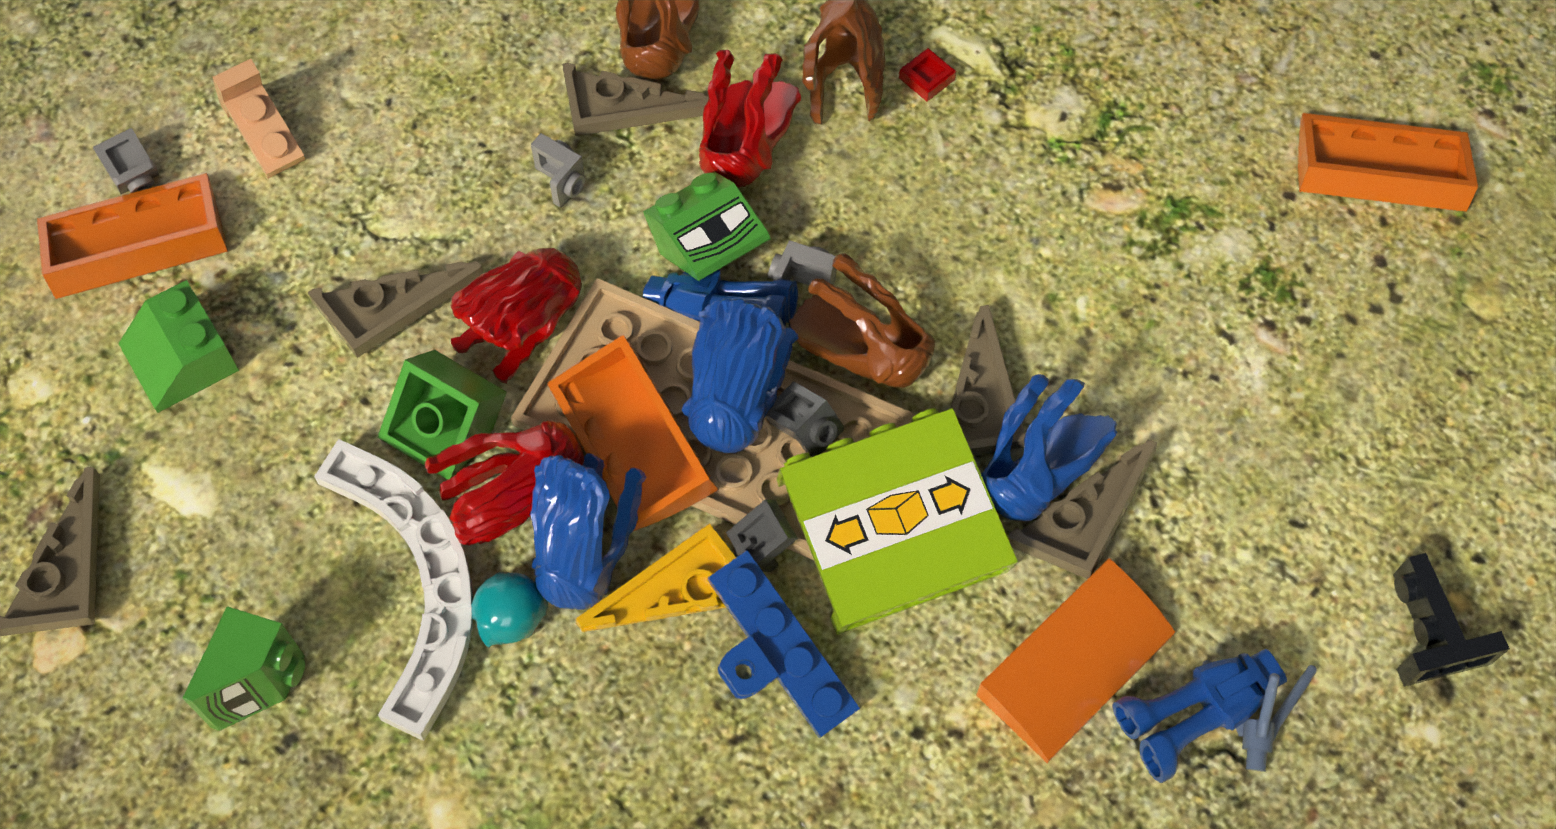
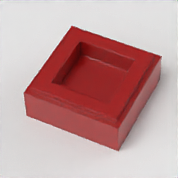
M927 48L900 69L899 79L928 102L955 81L957 71Z

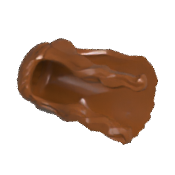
M618 0L616 19L621 37L620 52L624 65L632 74L638 77L642 76L645 79L648 78L649 80H659L669 77L677 71L685 55L692 53V43L689 35L698 17L699 0Z
M828 0L820 6V23L804 45L802 82L806 89L810 90V117L814 123L822 125L824 82L826 77L839 65L849 63L854 67L863 84L868 121H871L878 112L883 94L885 51L882 27L879 24L876 12L867 1ZM826 38L824 54L818 59L819 45Z
M846 253L837 255L833 259L832 266L887 307L891 316V324L880 322L873 311L856 302L848 291L836 287L824 279L816 278L808 286L809 293L815 295L812 298L806 299L803 305L797 309L793 318L789 320V328L793 329L799 337L796 341L799 342V346L815 356L844 367L856 375L872 379L878 384L901 388L912 385L922 376L932 360L935 348L933 336L925 332L923 327H920L918 323L905 313L897 298L884 288L873 274L863 271L858 263Z

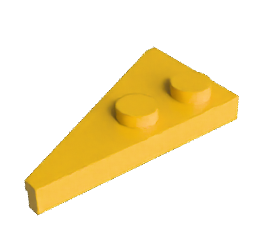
M709 523L577 617L576 624L582 632L726 608L707 579L736 557Z

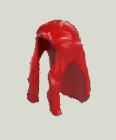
M723 49L716 53L718 60L713 70L712 80L708 84L709 100L703 111V137L699 148V164L704 174L716 172L734 182L737 188L751 184L759 177L763 170L771 169L773 163L772 152L780 139L786 134L791 123L794 108L801 101V94L797 86H793L790 83L786 84L783 81L773 82L778 75L781 62L783 61L782 57L776 53L765 54L763 63L753 73V82L744 80L729 86L731 81L730 69L735 58L730 50Z
M540 248L532 250L527 254L518 251L509 263L481 274L468 286L457 291L452 297L450 306L454 317L462 319L470 327L460 337L451 338L452 348L458 353H467L474 344L486 341L493 343L497 347L510 350L506 353L502 362L492 370L499 382L507 384L516 374L520 365L529 360L535 347L550 337L563 315L578 300L582 283L576 263L566 256L565 253L555 248Z
M546 420L540 425L520 432L475 434L464 442L452 445L426 459L425 467L427 473L433 474L443 471L452 465L462 463L497 446L515 449L520 453L493 455L485 461L463 468L455 476L440 484V497L444 501L465 492L472 486L483 483L495 474L501 473L485 485L464 493L454 503L449 519L453 522L455 536L462 545L470 546L477 542L479 544L490 542L523 524L530 517L532 494L536 483L534 469L536 465H540L543 458L562 455L563 458H570L575 463L583 465L584 455L574 433L565 424Z

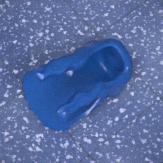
M725 298L721 301L717 300L707 305L703 311H699V330L692 349V396L683 404L682 412L688 417L689 427L702 445L723 453H736L750 446L758 438L764 418L777 399V390L785 378V369L792 352V344L799 337L793 329L784 327L781 318L770 307H761L757 304L748 303L743 299L732 300Z
M1041 374L1032 376L1030 382L1018 394L1015 403L1005 412L995 453L986 469L981 472L994 507L1002 516L1010 520L1030 521L1037 518L1049 506L1051 500L1062 493L1074 480L1089 471L1116 436L1117 431L1115 428L1117 422L1109 415L1105 417L1102 415L1085 416L1079 413L1060 419L1065 409L1084 388V382L1078 379H1067L1055 393L1047 398L1037 417L1026 431L1023 457L1014 462L1010 455L1013 434L1035 405L1039 395L1048 386L1049 379Z
M587 453L584 456L583 465H580L570 458L556 455L543 458L540 465L535 466L536 483L532 494L530 516L534 530L536 557L533 559L532 568L535 569L536 587L542 597L550 604L564 609L585 610L600 602L602 597L608 593L614 567L625 553L629 535L637 524V510L641 503L642 483L647 478L642 470L630 468L626 473L624 490L619 498L617 515L613 524L611 547L602 558L604 513L610 499L606 482L602 479L604 461L596 455Z

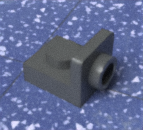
M794 381L777 397L774 405L765 416L771 425L796 439L804 451L810 454V457L822 454L844 430V425L827 400Z
M768 499L762 501L726 532L734 546L733 552L735 557L737 558L748 550L763 572H772L779 565L775 557L798 539L776 500Z

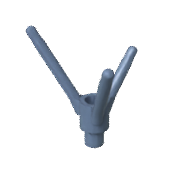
M1206 660L1203 662L1202 665L1211 663V661ZM1314 665L1307 667L1272 720L1271 716L1280 677L1276 673L1270 674L1259 719H1248L1236 728L1238 736L1243 737L1242 749L1247 750L1246 770L1266 772L1267 753H1272L1273 741L1281 725L1317 672V668Z

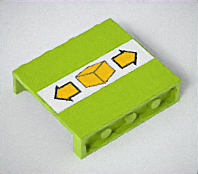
M936 408L925 410L912 418L913 422L900 427H896L895 423L879 426L869 433L870 437L854 442L852 438L841 439L827 447L828 452L814 457H810L809 453L798 454L787 459L784 462L785 467L780 468L776 480L779 487L783 485L786 487L834 611L830 619L836 635L1007 573L1018 562L953 408L938 413Z

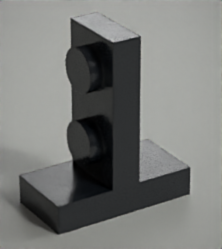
M1426 553L1408 557L1393 574L1396 594L1403 603H1406L1413 618V629L1416 639L1422 646L1426 647L1424 651L1411 654L1396 669L1404 687L1491 665L1510 649L1502 631L1468 640L1465 639Z

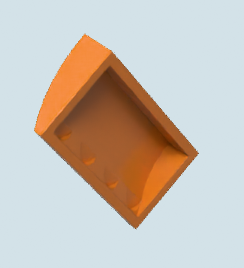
M1309 113L1302 114L1298 147L1299 192L1467 212L1478 189L1468 132Z
M207 173L37 218L42 275L55 299L228 252L217 203Z
M624 335L547 382L586 453L596 455L604 461L602 479L606 482L609 494L617 508L620 495L624 490L626 473L630 468H638L645 473L647 478L642 483L641 503L637 510L638 520L633 531L666 519L719 490L634 347Z
M1109 558L980 683L976 696L1048 763L1175 634V631L1143 590Z

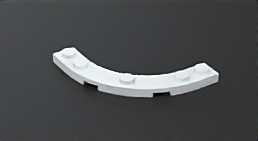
M338 439L314 476L317 483L370 508L387 520L408 544L419 568L422 588L424 590L425 609L424 614H422L418 639L411 658L378 716L381 721L424 741L447 702L460 676L468 653L473 628L471 613L473 587L468 562L461 543L455 536L454 527L443 509H440L437 503L415 479L378 456Z

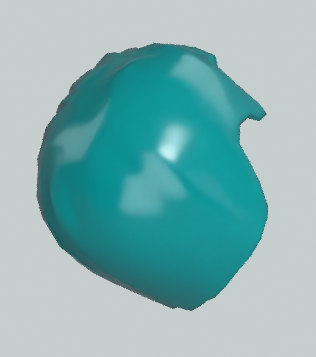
M502 571L488 578L477 588L471 604L472 619L477 622L479 636L488 648L492 645L515 643L529 638L533 634L542 618L546 615L548 601L539 593L535 581L521 573Z

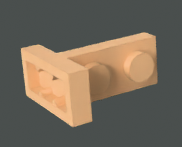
M252 59L212 77L221 107L227 117H231L268 179L305 160V155L263 87L260 73Z

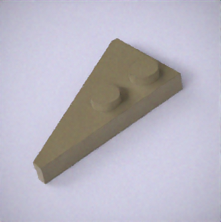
M562 64L575 136L703 116L704 107L709 100V97L700 92L687 90L685 95L663 91L662 84L633 77L622 78L615 73L601 71L600 76L576 71L575 64Z
M478 261L472 263L457 262L446 264V271L419 275L418 270L382 276L372 281L366 279L351 282L352 288L323 293L320 287L312 289L307 293L311 302L358 358L452 297L457 291L468 286L473 280L483 274V269Z
M989 305L980 306L979 312L976 313L950 407L955 412L973 456L995 452L998 435L1002 428L1003 416L1008 408L1015 403ZM1022 423L1013 434L1011 450L1024 448L1025 434Z
M1148 439L1146 443L1134 446L1121 455V462L1102 475L1097 472L1069 491L1065 499L1050 504L1044 509L1043 515L1022 530L1017 527L1011 531L1008 536L1011 547L1088 579L1099 565L1156 453L1157 442Z
M94 467L84 468L82 475L74 481L66 495L70 502L57 524L50 523L32 555L31 565L21 574L15 586L19 589V592L5 617L0 616V636L95 624L100 474Z

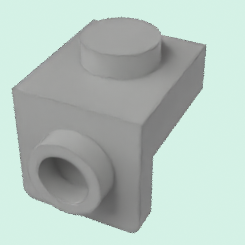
M132 128L93 146L95 153L120 194L127 191L134 193L145 190L154 184L153 178L159 176L157 167L146 153Z
M540 133L531 143L535 169L552 178L550 180L553 204L561 208L570 197H576L584 186L585 176L582 156L575 153L565 142L561 140L554 141Z
M789 240L783 254H775L769 268L768 278L773 279V281L776 279H791L809 285L812 280L818 278L834 285L837 269L832 265L833 259L836 256L823 248L809 247Z

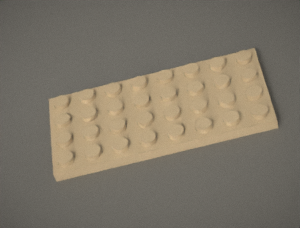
M597 278L512 414L513 426L527 430L540 425L546 420L565 424L574 433L585 456L587 454L547 382L624 335L634 347L719 489L692 506L735 525L765 499L776 500L798 538L787 549L814 561L785 485L779 487L776 481L779 470L785 467L784 462L787 459L806 453L799 442L771 425L765 417L756 441L740 452L723 453L702 445L693 435L688 424V417L682 412L683 404L692 396V349L700 322ZM790 360L785 369L783 383L777 390L778 397L794 381L827 400L844 425L843 432L832 443L845 438H852L854 442L870 437L869 433L879 426L895 423L896 427H900L913 422L912 418L915 416L912 412Z

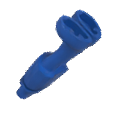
M720 270L711 273L699 281L686 272H682L681 275H678V272H672L667 278L652 275L644 287L643 298L699 322V311H703L707 305L725 298L732 300L743 299L748 303L757 304L761 307H770L781 318L786 328V323H789V320L796 313L798 286L796 281L785 279L745 282L721 280Z
M1263 649L1251 657L1247 653H1242L1238 657L1214 661L1193 670V680L1163 696L1148 700H1142L1133 696H1123L1112 704L1113 712L1124 733L1130 739H1137L1151 731L1164 719L1201 702L1203 709L1175 726L1157 732L1140 742L1139 752L1145 767L1156 781L1163 783L1175 775L1178 766V755L1184 747L1196 738L1216 728L1224 727L1227 730H1234L1243 724L1262 705L1270 674L1276 673L1279 675L1278 687L1287 682V677L1268 649Z

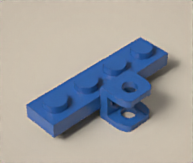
M748 550L708 577L707 581L747 636L745 640L725 654L717 669L718 674L736 699L749 698L777 679L818 738H821L860 709ZM741 664L748 666L752 673L751 678L742 679L738 677L735 671L736 666Z

